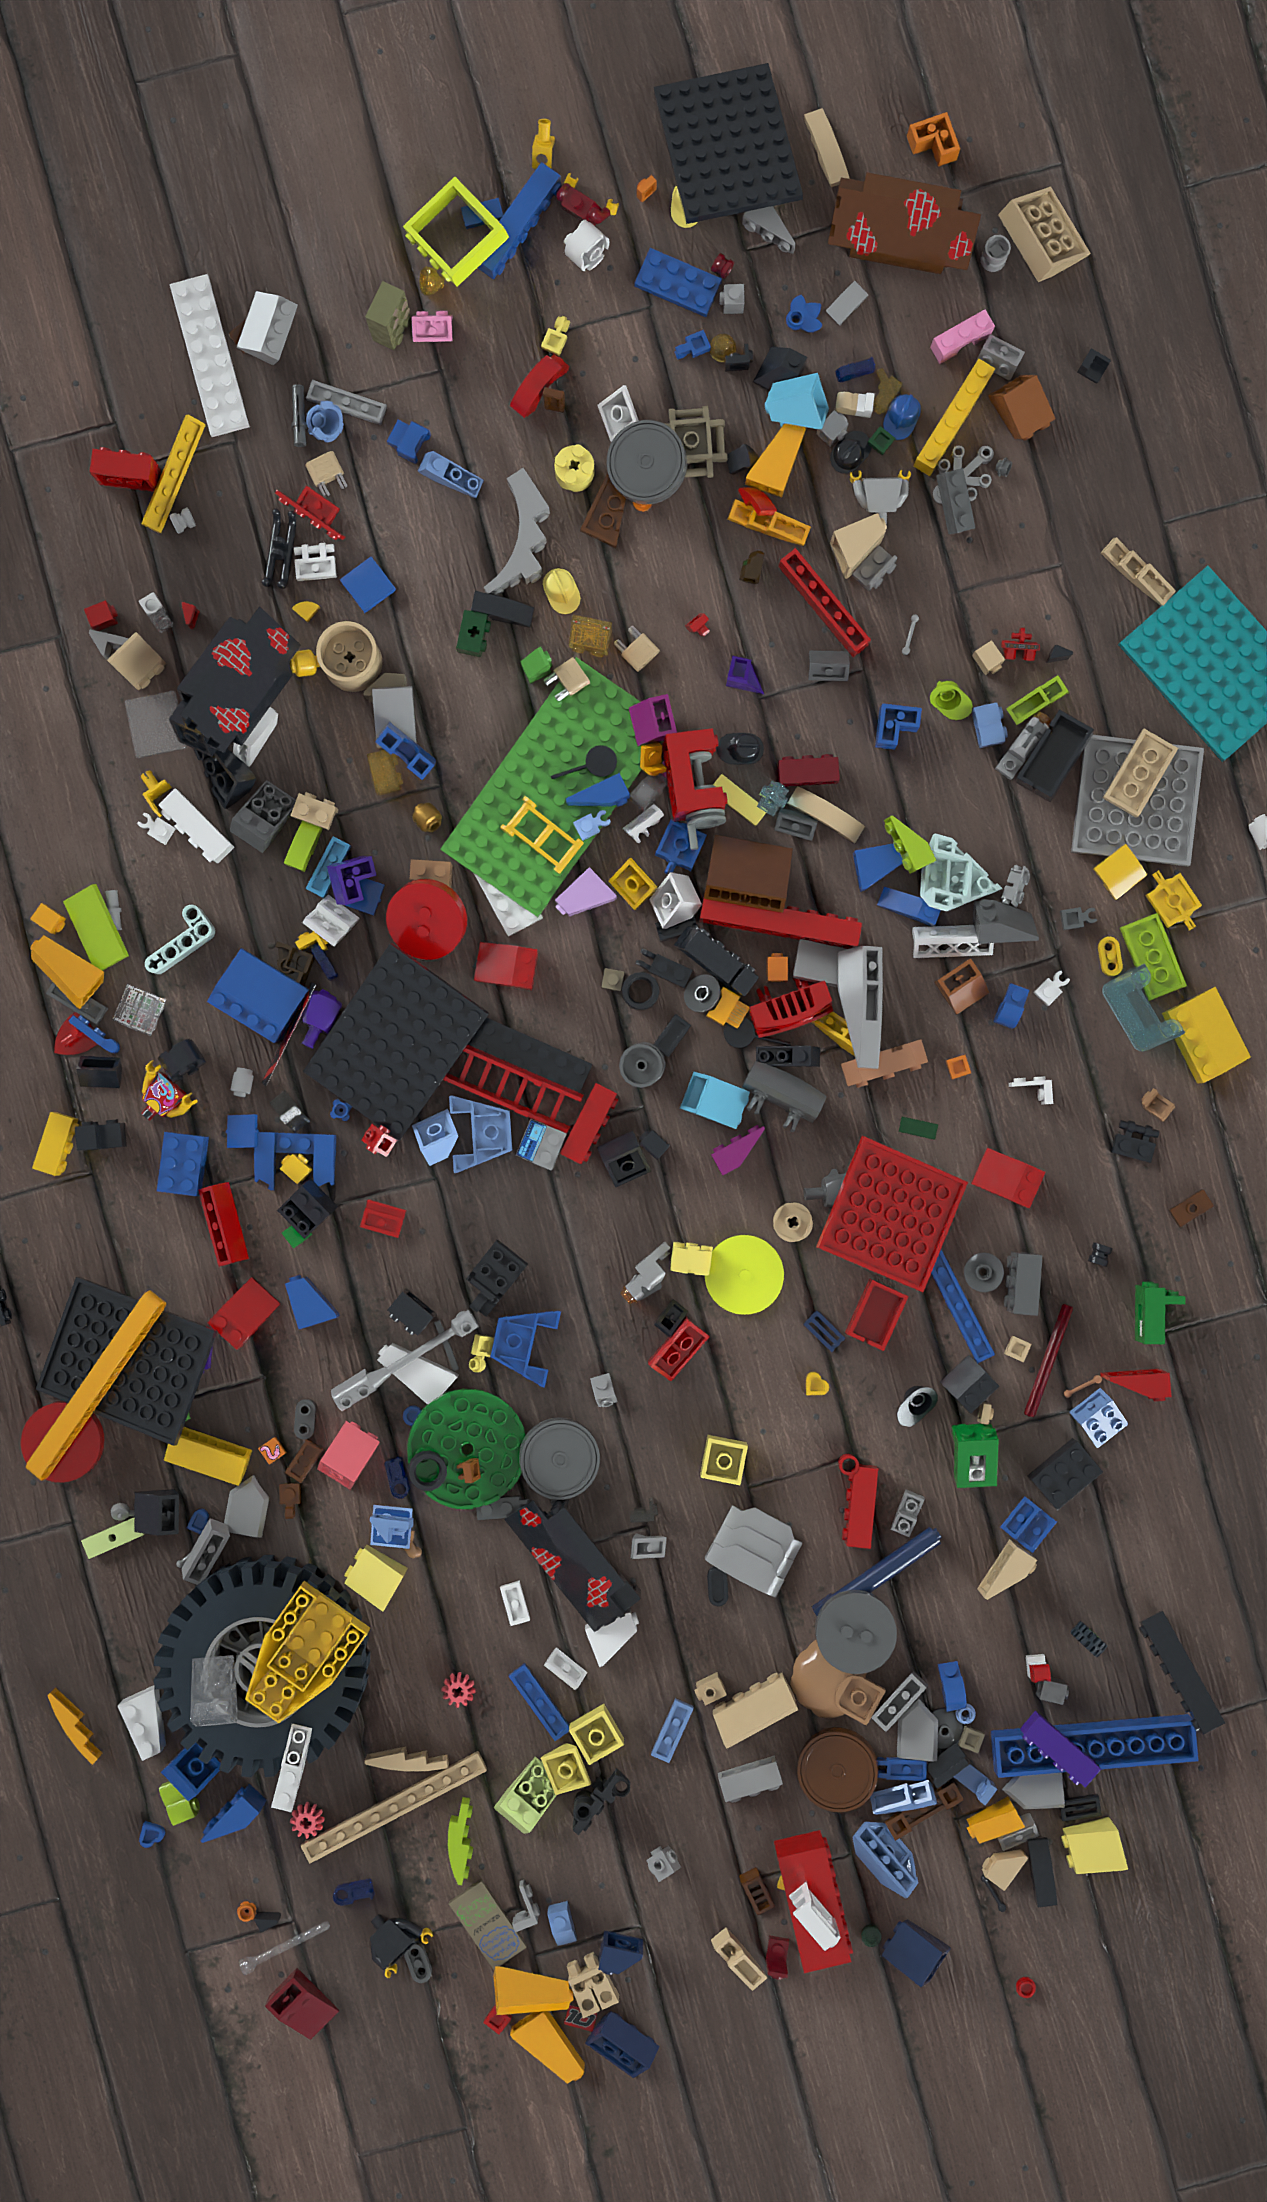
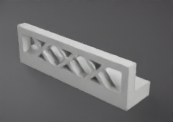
M974 925L913 927L912 930L914 958L993 955L994 943H989L988 949H979L977 947L979 943ZM962 943L969 945V947L963 950L958 948ZM942 944H948L950 946L946 950L938 949V947ZM919 945H928L930 947L926 951H918Z

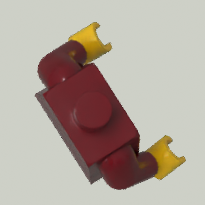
M568 173L564 184L557 193V200L561 202L562 210L580 221L587 220L594 226L603 222L610 215H616L619 203L614 204L612 203L613 199H608L606 207L602 209L594 200L574 189L578 178L573 179L570 177L571 173Z

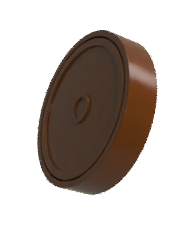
M841 1727L827 1728L815 1733L804 1744L798 1761V1780L805 1795L818 1807L831 1812H848L862 1806L873 1794L877 1784L878 1761L873 1748L860 1734Z

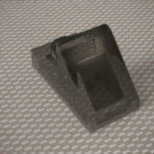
M286 1090L270 1102L271 1106L280 1115V1119L294 1133H297L310 1122V1119Z

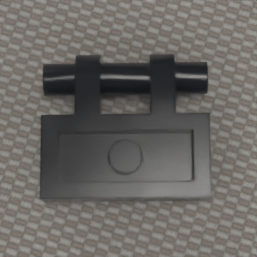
M1120 1120L1119 1128L1125 1129L1124 1135L1116 1133L1111 1153L1151 1163L1156 1144L1149 1142L1150 1136L1158 1138L1160 1131L1153 1129L1152 1126L1137 1125L1134 1121L1129 1120L1126 1122ZM1132 1133L1142 1134L1141 1140L1131 1137Z

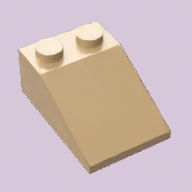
M137 632L107 660L137 690L147 687L151 681L150 679L155 674H160L165 668L164 665L167 664Z
M1009 1539L977 1588L985 1599H990L1026 1578L1028 1574H1031L1037 1566V1559L1029 1551Z

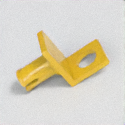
M539 119L538 134L535 135L532 146V168L537 169L540 163L536 159L539 154H544L547 157L548 161L545 165L552 168V149L555 137L550 136L551 121Z
M146 771L145 773L148 777L143 773L141 779L149 790L144 792L143 796L154 813L161 817L162 814L153 800L172 787L166 780L158 783L152 771Z

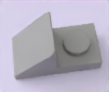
M89 630L91 638L106 660L110 658L112 646L114 650H118L129 639Z
M636 1533L632 1539L631 1558L665 1557L667 1537L644 1536Z

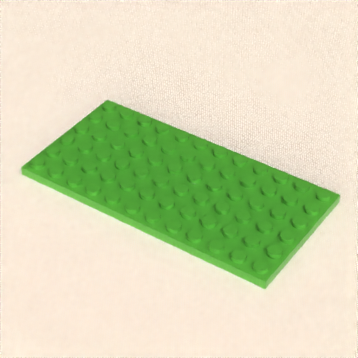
M577 657L575 660L588 677L590 684L572 696L568 695L562 700L557 701L555 695L565 689L560 681L440 849L537 918L597 834L583 841L584 844L563 871L558 874L553 870L555 866L516 835L511 837L500 828L501 825L504 824L506 826L525 803L522 799L526 796L537 805L535 809L575 841L577 838L581 840L573 822L590 813L595 818L598 812L605 810L606 814L602 815L600 819L607 821L617 805L612 807L567 806L565 798L620 773L627 789H629L642 771L640 768L641 746H637L629 713V707L640 703V701ZM595 746H607L616 754V768L608 776H595L586 768L551 779V776L585 765L587 753ZM528 810L515 829L534 843L547 824ZM553 830L540 849L559 863L572 844Z

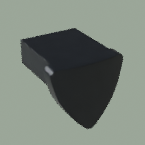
M743 444L740 448L727 453L729 473L734 475L753 467L759 459L758 454L747 444Z

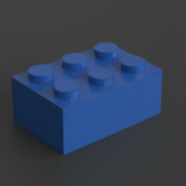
M164 1132L157 1184L158 1192L200 1196L198 1190L202 1189L209 1137Z

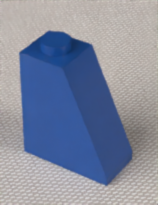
M893 844L860 849L853 852L860 892L865 891L902 865L903 859L901 854L895 850Z
M301 1275L289 1278L290 1282L285 1283L298 1329L340 1316L339 1312L308 1277L301 1278Z

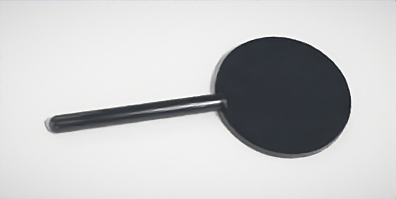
M595 746L587 753L585 765L551 776V779L586 768L595 776H608L616 768V754L607 746Z
M745 1017L738 1029L727 1023L724 1026L725 1040L729 1045L736 1048L748 1046L754 1038L791 1046L790 1042L769 1037L759 1038L755 1034L753 1023Z

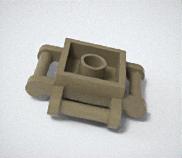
M702 406V408L669 409L670 423L664 424L669 426L679 436L686 450L687 464L706 462V468L687 469L685 477H713L712 462H726L728 460L727 453H725L723 431L725 420H710L708 406ZM702 417L697 419L676 420V418ZM710 428L716 429L717 453L712 454Z

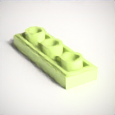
M133 1517L81 1540L90 1559L144 1534L134 1532ZM112 1534L116 1536V1540L111 1537Z

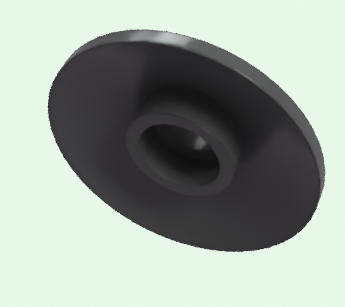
M703 974L693 978L688 983L684 992V1000L687 1007L694 1012L708 1011L717 1003L720 997V985L711 975Z
M977 1253L970 1257L965 1264V1280L976 1291L990 1292L996 1289L1003 1280V1265L993 1254ZM982 1268L986 1270V1274L983 1276L979 1274Z
M946 1708L932 1711L931 1713L938 1719V1748L947 1749L958 1743L963 1732V1723L957 1720L955 1712L946 1711ZM947 1728L948 1732L943 1734L941 1730Z

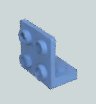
M1101 1388L1069 1412L1083 1427L1097 1448L1128 1425L1114 1401Z

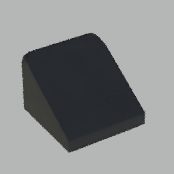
M1055 645L1051 649L1046 663L1068 660L1073 655V651Z
M257 1912L254 1921L259 1931L264 1932L278 1924L281 1913Z

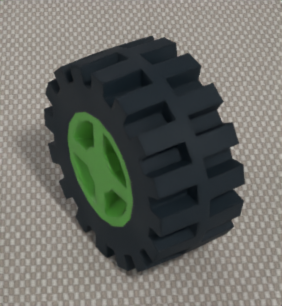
M1082 1621L1070 1631L1097 1658L1108 1647Z

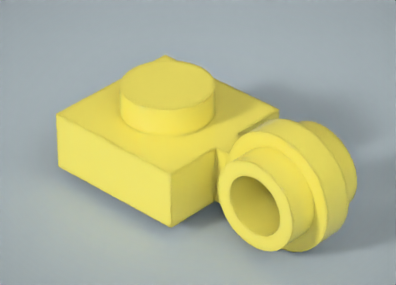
M558 316L554 326L556 331L548 328L541 345L543 350L560 356L567 340V335L562 334V332L566 333L570 325L567 317Z
M475 1334L471 1354L476 1356L469 1361V1368L473 1372L479 1373L485 1369L486 1362L484 1358L491 1355L494 1337Z

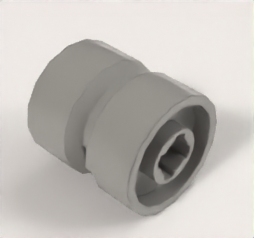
M994 235L987 240L980 257L981 264L987 271L996 272L1005 265L1011 250L1010 242L1005 236Z

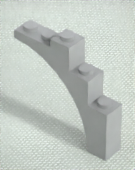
M524 468L507 478L508 486L515 497L519 510L518 539L506 566L496 578L484 586V591L488 594L500 596L507 587L516 586L521 578H523L526 584L529 582L534 583L543 574L542 568L532 552L537 553L545 547L546 538L536 522L540 523L547 519L550 509Z

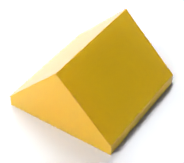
M629 858L609 880V883L634 910L657 890L654 882L632 858Z

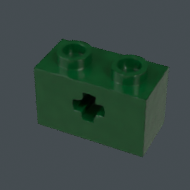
M464 610L456 646L458 653L481 657L482 652L486 651L487 640H485V635L490 632L491 621H489L487 614ZM474 631H477L478 634H476L475 637H472L471 634H473Z

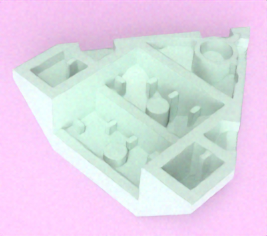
M936 833L933 834L929 846L937 861L922 868L920 896L929 907L949 911L999 891L1002 887L998 883L994 884L987 877L989 874L967 852L964 854L956 846L958 843L953 838Z

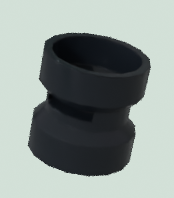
M1093 1242V1252L1089 1255L1088 1261L1107 1267L1109 1262L1108 1255L1112 1253L1113 1248Z

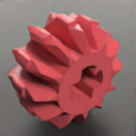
M458 1672L456 1678L452 1673L450 1674V1680H444L446 1686H443L441 1691L445 1692L443 1699H449L448 1705L456 1702L455 1706L459 1708L460 1702L467 1706V1700H473L472 1694L476 1692V1689L472 1687L474 1681H468V1674L462 1678V1673ZM461 1687L462 1691L457 1693L455 1690Z
M306 1802L305 1806L299 1804L297 1810H293V1817L290 1819V1823L294 1824L292 1831H299L298 1837L304 1833L307 1839L310 1834L316 1836L317 1830H322L323 1825L321 1823L324 1822L325 1818L320 1816L323 1812L322 1809L316 1810L317 1804L310 1807L309 1802Z

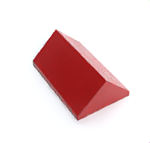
M686 1316L673 1334L666 1339L648 1360V1365L672 1381L710 1336Z

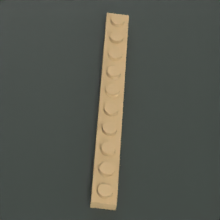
M479 1751L448 1766V1768L442 1769L303 1842L301 1848L310 1864L486 1772L487 1767Z

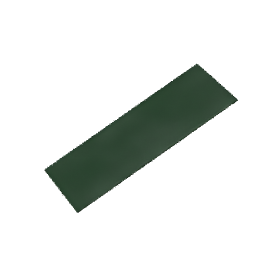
M902 1116L898 1132L935 1140L938 1124Z

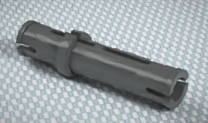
M297 384L292 386L293 422L291 423V428L294 429V446L305 447V429H307V424L305 422L304 386Z

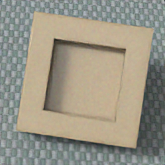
M1012 1336L1004 1354L1024 1362L1032 1344Z
M983 1402L979 1406L977 1421L981 1424L988 1425L989 1420L993 1418L994 1409L991 1408L992 1405L988 1402Z

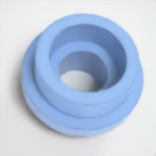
M966 1703V1708L956 1710L955 1715L960 1723L969 1724L975 1719L976 1712L973 1706ZM964 1710H968L967 1716L962 1715Z

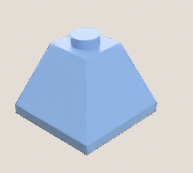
M446 1109L412 1125L420 1150L429 1166L448 1158L458 1138L450 1112Z

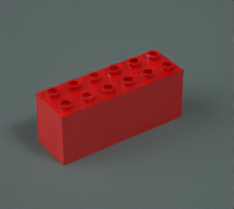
M818 1830L775 1840L774 1845L804 1973L850 1963V1954L853 1953V1949L848 1935V1927L844 1917L845 1914L827 1838L822 1837L821 1831ZM806 1881L808 1889L831 1916L835 1918L841 1938L834 1947H829L826 1951L823 1950L793 1914L797 1908L793 1905L789 1895Z

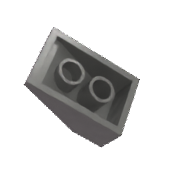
M984 899L974 901L972 921L979 944L1039 941L1031 913L996 900Z

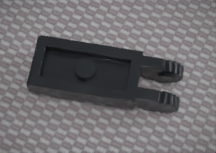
M641 949L640 953L642 955L650 957L654 961L650 966L642 960H636V965L649 970L650 973L685 988L693 971L692 969L659 954Z

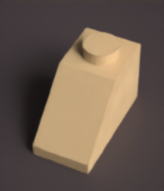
M1022 1849L993 1853L990 1858L988 1857L984 1861L982 1871L987 1879L1005 1891L1028 1857Z

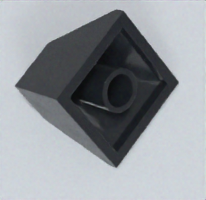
M771 347L753 383L770 391L773 383L800 377L808 357L791 348Z

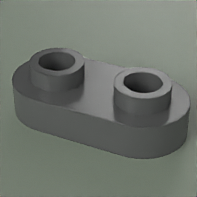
M303 1399L296 1405L294 1433L300 1439H308L315 1432L316 1404L311 1399ZM303 1406L308 1407V1413L302 1411ZM301 1426H305L307 1428L306 1433H303L301 1431Z
M416 1942L404 1954L413 1980L418 1983H425L431 1976L432 1967L423 1944ZM412 1949H417L418 1953H413ZM419 1968H424L425 1972H420Z

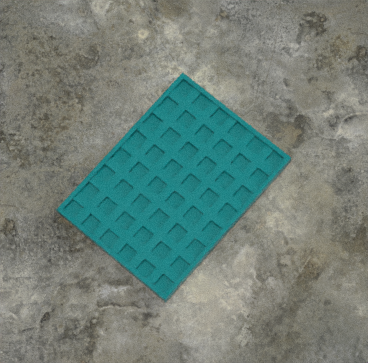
M1206 566L1173 595L1164 606L1162 605L1118 645L1223 762L1267 724V631L1209 566Z

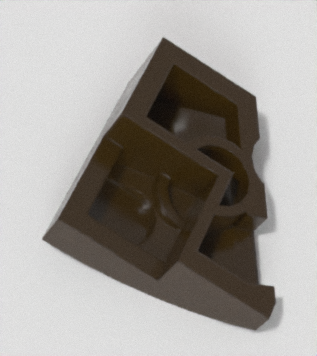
M277 941L276 947L279 952L277 965L280 972L305 986L316 956Z

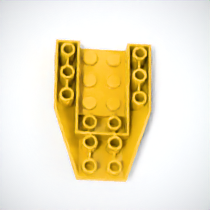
M304 1581L264 1636L245 1700L277 1723H280L332 1685L368 1634L370 1627Z

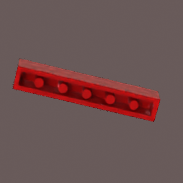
M795 548L780 560V570L849 654L855 657L865 649L871 639L799 551Z

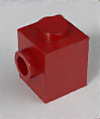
M106 600L84 609L89 624L95 631H101L118 624L116 608Z

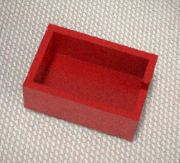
M869 1278L845 1333L884 1351L909 1296Z

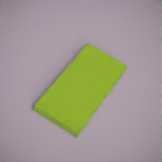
M92 884L63 901L92 965L103 971L129 956L97 884Z
M1158 913L1120 927L1148 1001L1187 986Z

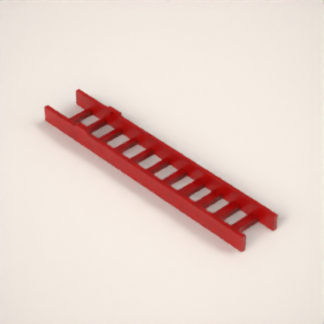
M467 1045L463 1050L469 1053L460 1078L447 1073L443 1079L564 1133H568L571 1126L555 1120L565 1095L581 1102L584 1096L581 1093L470 1045ZM474 1056L487 1061L478 1086L465 1081ZM492 1064L506 1069L496 1094L483 1089ZM510 1072L524 1077L514 1102L501 1097ZM528 1080L541 1087L532 1110L519 1104ZM546 1088L560 1093L551 1117L537 1112Z

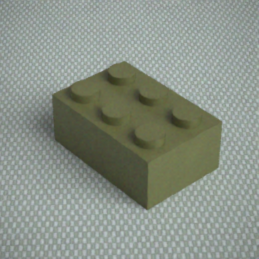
M382 281L365 318L372 340L392 350H395L396 345L401 344L403 339L402 333L405 327H409L412 316L405 292Z

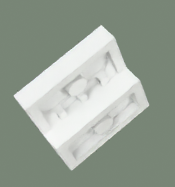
M327 895L305 917L303 924L335 946L360 918L343 905H337L336 900Z

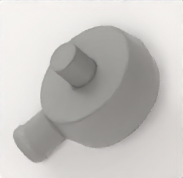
M117 1503L111 1508V1516L115 1520H125L128 1516L134 1517V1511L130 1510L127 1504Z

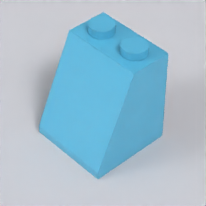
M818 373L773 383L765 402V410L770 415L771 421L814 429L823 428L829 407Z
M693 1072L680 1109L736 1129L742 1120V1112L748 1104L750 1092L714 1077Z

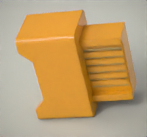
M723 987L720 991L721 999L714 1010L708 1012L706 1017L722 1026L726 1022L738 1029L749 1010V1006L738 1001L739 995Z

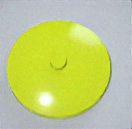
M737 1235L719 1243L712 1251L709 1275H705L706 1287L713 1300L729 1312L744 1315L760 1312L770 1306L778 1297L784 1281L783 1264L776 1250L766 1241L751 1235Z

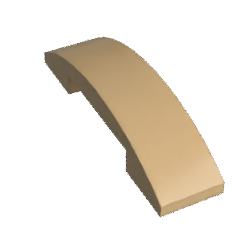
M798 786L787 803L800 812L810 815L837 831L839 835L854 844L865 827L843 810Z

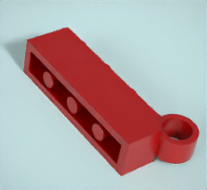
M844 1454L839 1458L838 1467L843 1474L848 1475V1481H851L850 1489L847 1488L846 1500L849 1503L848 1508L844 1510V1520H847L846 1528L842 1530V1540H845V1544L848 1547L871 1549L878 1468L873 1465L859 1464L854 1455ZM849 1458L855 1461L854 1468L852 1470H844L842 1467L843 1461Z

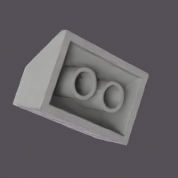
M256 291L236 348L271 365L277 363L298 305L279 295Z

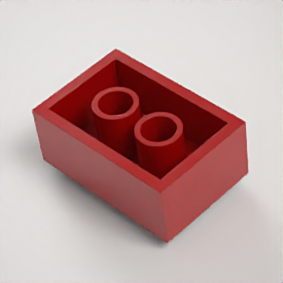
M105 447L92 449L90 474L99 485L150 492L155 491L160 479L161 468L150 454L144 452L131 454L127 450L115 452Z

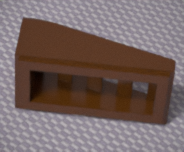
M756 1867L739 1876L757 1916L775 1907ZM765 1899L768 1900V1901H766V1902H764V1903H762V1904H760V1905H757V1903H759V1902H761V1901H763V1900H765Z

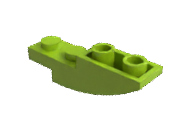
M467 1797L462 1798L459 1816L451 1815L448 1830L449 1859L458 1885H462L463 1879H468L470 1866H466L467 1859L472 1858L473 1847L470 1846L471 1839L467 1838L469 1825H466L467 1818H471L473 1806L470 1805L471 1798Z

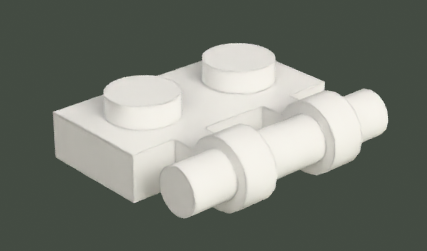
M319 543V545L315 546L304 544L302 547H294L295 555H302V559H295L297 581L337 578L335 557H327L328 552H335L334 544ZM320 553V557L309 558L310 554Z

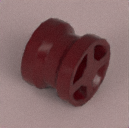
M720 253L715 259L711 271L719 273L721 278L726 279L734 266V261L726 259L725 255Z

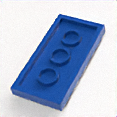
M650 248L636 278L634 287L706 317L720 287L722 278Z

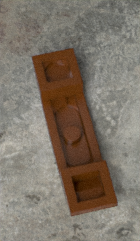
M954 1781L934 1789L937 1804L896 1812L887 1819L885 1824L894 1840L896 1841L912 1831V1827L944 1808L948 1810L962 1802L964 1799Z

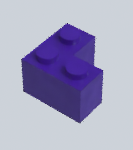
M361 856L327 866L337 905H348L364 900L359 880L376 876L372 856Z

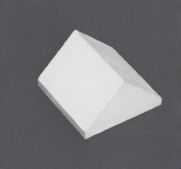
M625 385L598 404L611 442L624 427L639 421Z

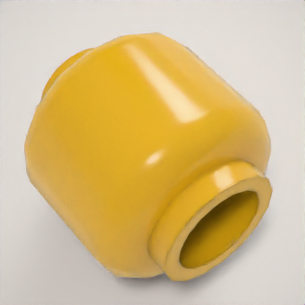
M309 649L297 651L289 662L292 673H295L298 677L314 675L316 668L320 667L317 655L314 656V653Z

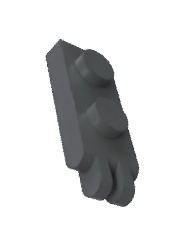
M521 1495L500 1497L499 1500L487 1506L476 1507L477 1520L507 1518L520 1509L522 1504H528L530 1499H522Z

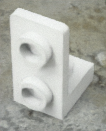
M1045 1076L1033 1077L1034 1081L1027 1082L1026 1078H1014V1082L1009 1083V1087L1040 1085L1037 1095L1041 1105L1053 1104L1052 1080H1046Z

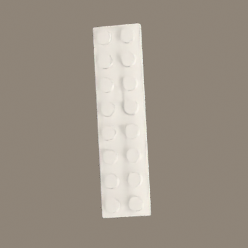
M208 274L170 284L211 437L250 427Z

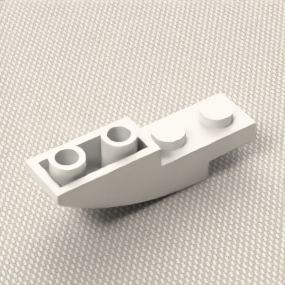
M297 1724L291 1725L271 1808L292 1812L305 1765L312 1728Z

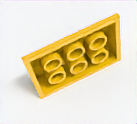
M1216 987L1162 1013L1197 1084L1205 1083L1251 1058Z

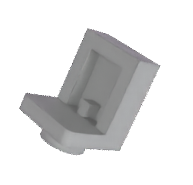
M609 1373L590 1378L598 1407H609L617 1402Z

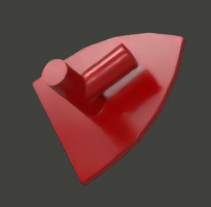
M77 1012L70 1015L60 1027L55 1040L54 1053L76 1055L87 1052L98 1045L69 1022L73 1015L80 1016Z

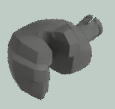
M832 1169L828 1176L822 1178L821 1187L804 1188V1200L822 1199L824 1207L832 1208L846 1173L838 1174L837 1169Z

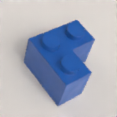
M882 703L879 708L875 747L895 750L898 745L899 731L917 732L920 728L922 708Z

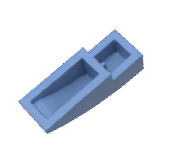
M928 1780L912 1785L906 1783L877 1791L870 1797L873 1814L902 1812L937 1804L933 1784Z

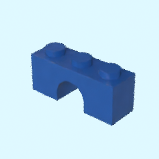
M391 722L388 723L375 741L389 754L394 753L403 759L407 764V768L421 780L425 778L436 763L434 757Z

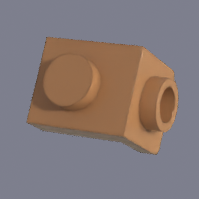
M1154 1088L1151 1092L1148 1091L1142 1098L1143 1108L1162 1122L1175 1108L1173 1103L1158 1094V1091Z

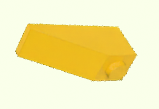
M831 1012L822 1018L812 1021L816 1027L842 1049L855 1056L844 1018Z

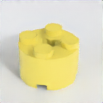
M581 445L567 446L555 457V475L557 482L562 488L573 492H580L590 486L594 477V460L588 450Z
M673 1242L670 1270L687 1274L709 1275L713 1247L701 1245L700 1248L696 1243L686 1242L685 1246V1243Z

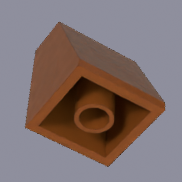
M1020 375L988 395L1014 439L1025 441L1034 435L1033 432L1049 427L1050 422L1056 419L1037 375Z

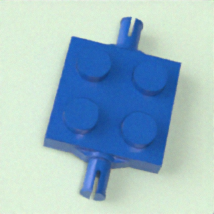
M671 819L655 853V856L668 862L664 873L667 874L669 869L673 873L676 866L691 871L707 835L696 830L699 849L691 850L687 823L673 822Z

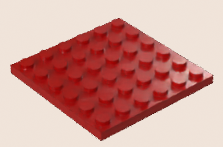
M862 1136L816 1247L920 1292H924L968 1182Z

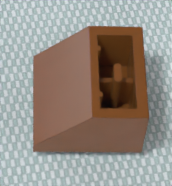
M971 958L934 982L956 1015L989 993L982 974Z

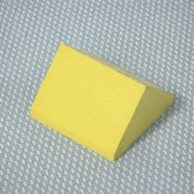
M565 1743L541 1757L555 1795L591 1785L577 1746Z

